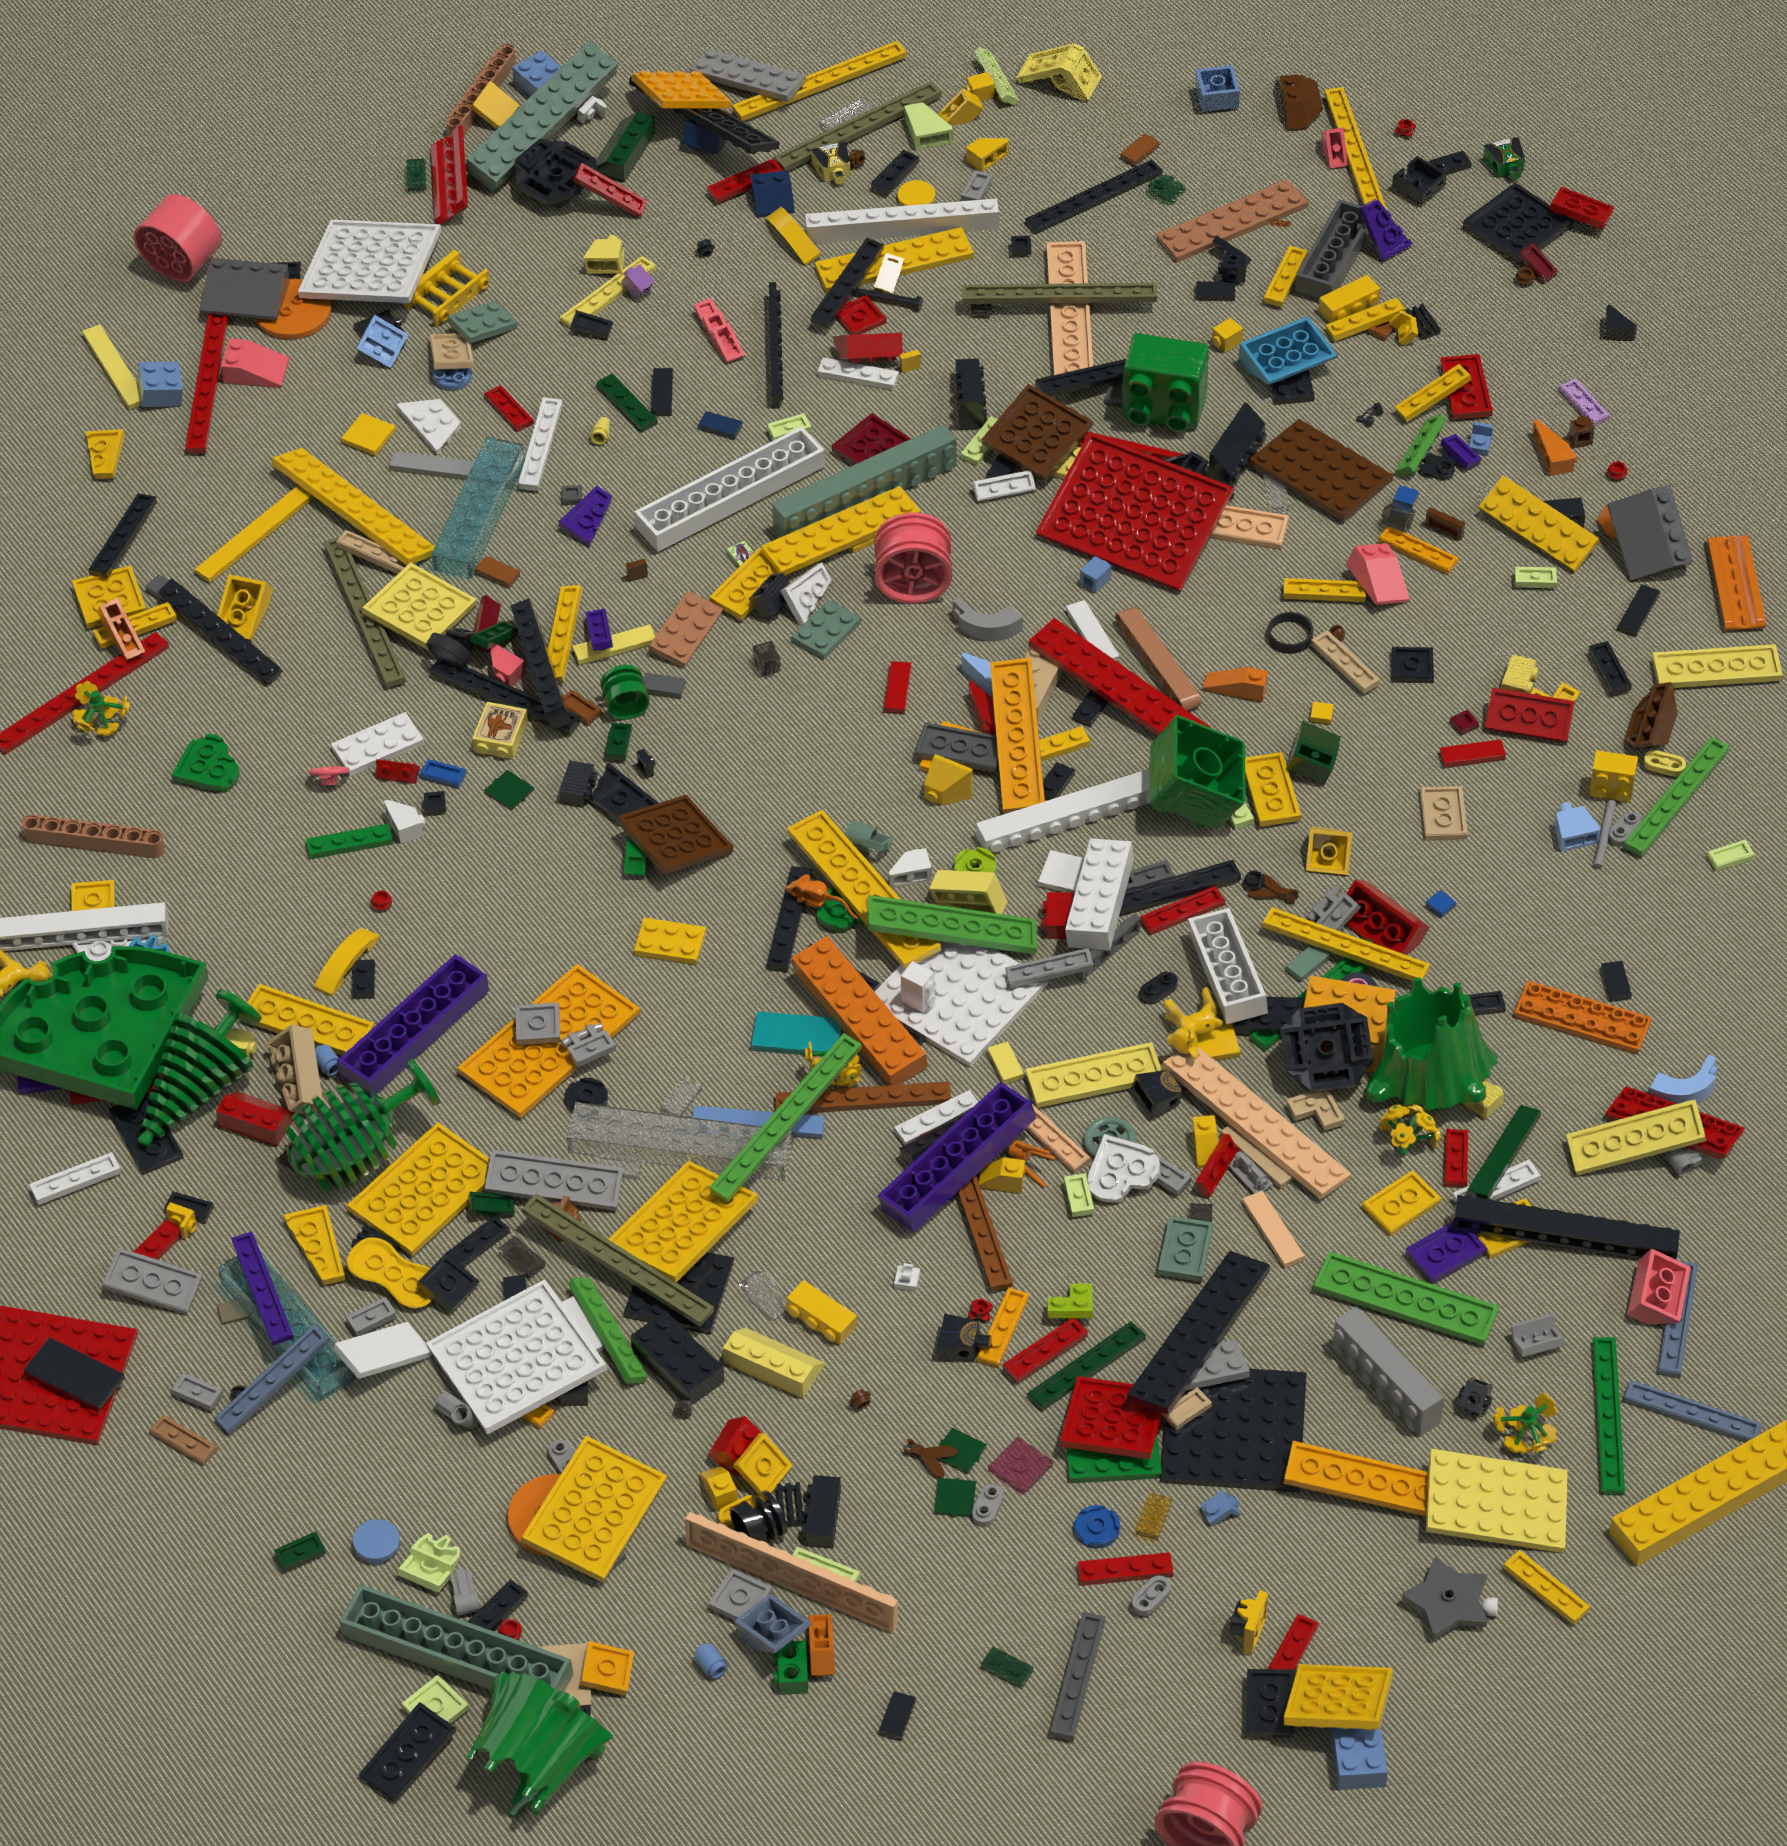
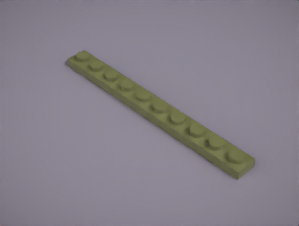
M932 81L927 82L775 155L774 160L783 171H789L810 161L811 149L840 142L847 143L905 115L904 106L922 102L926 105L941 98L942 91Z
M1157 283L962 285V304L1157 302Z
M339 537L324 541V547L386 688L406 683V677L383 625L362 614V607L371 598L351 553L336 547V541Z
M535 1194L522 1208L524 1215L699 1327L714 1312L712 1305L538 1194Z

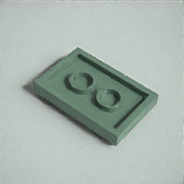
M496 300L449 315L447 320L469 344L517 329L518 321Z
M828 600L791 636L792 642L825 660L861 624V617Z
M1169 1216L1158 1275L1202 1282L1214 1223Z

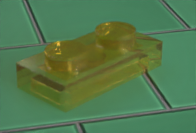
M1149 1493L1136 1528V1535L1158 1541L1172 1504V1498Z

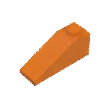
M1535 419L1532 434L1550 476L1573 472L1574 463L1577 462L1576 453L1571 450L1565 440L1541 421Z
M116 598L100 605L97 613L106 631L126 661L145 653L119 599Z
M1245 667L1209 672L1206 675L1202 691L1263 702L1268 687V671Z
M832 1614L808 1615L809 1621L812 1624L809 1627L811 1675L825 1677L835 1674Z

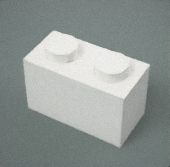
M912 961L901 974V1002L924 1013L928 1006L931 1007L936 999L934 972Z

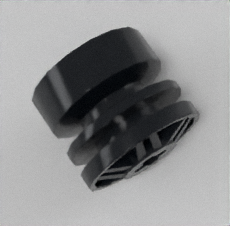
M768 1490L761 1491L758 1496H752L750 1499L751 1505L747 1501H742L729 1509L736 1532L745 1533L748 1537L757 1541L767 1543L766 1535L771 1540H775L778 1535L783 1536L788 1532L783 1511Z

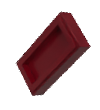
M1533 243L1518 254V257L1543 284L1559 272Z

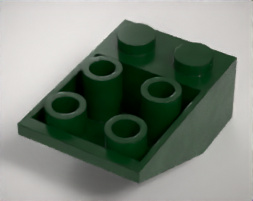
M1302 721L1286 769L1325 785L1338 755L1341 736Z

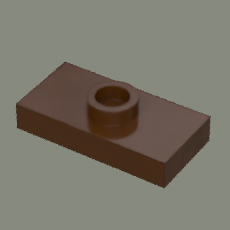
M1429 507L1426 511L1425 525L1461 541L1464 537L1465 522Z

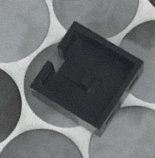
M1416 156L1407 164V175L1409 177L1404 179L1405 169L1402 168L1393 175L1392 181L1393 188L1422 205L1446 185L1447 173Z

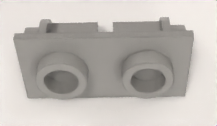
M1239 1151L1235 1154L1234 1158L1236 1160L1229 1167L1254 1194L1273 1186V1183L1246 1153Z

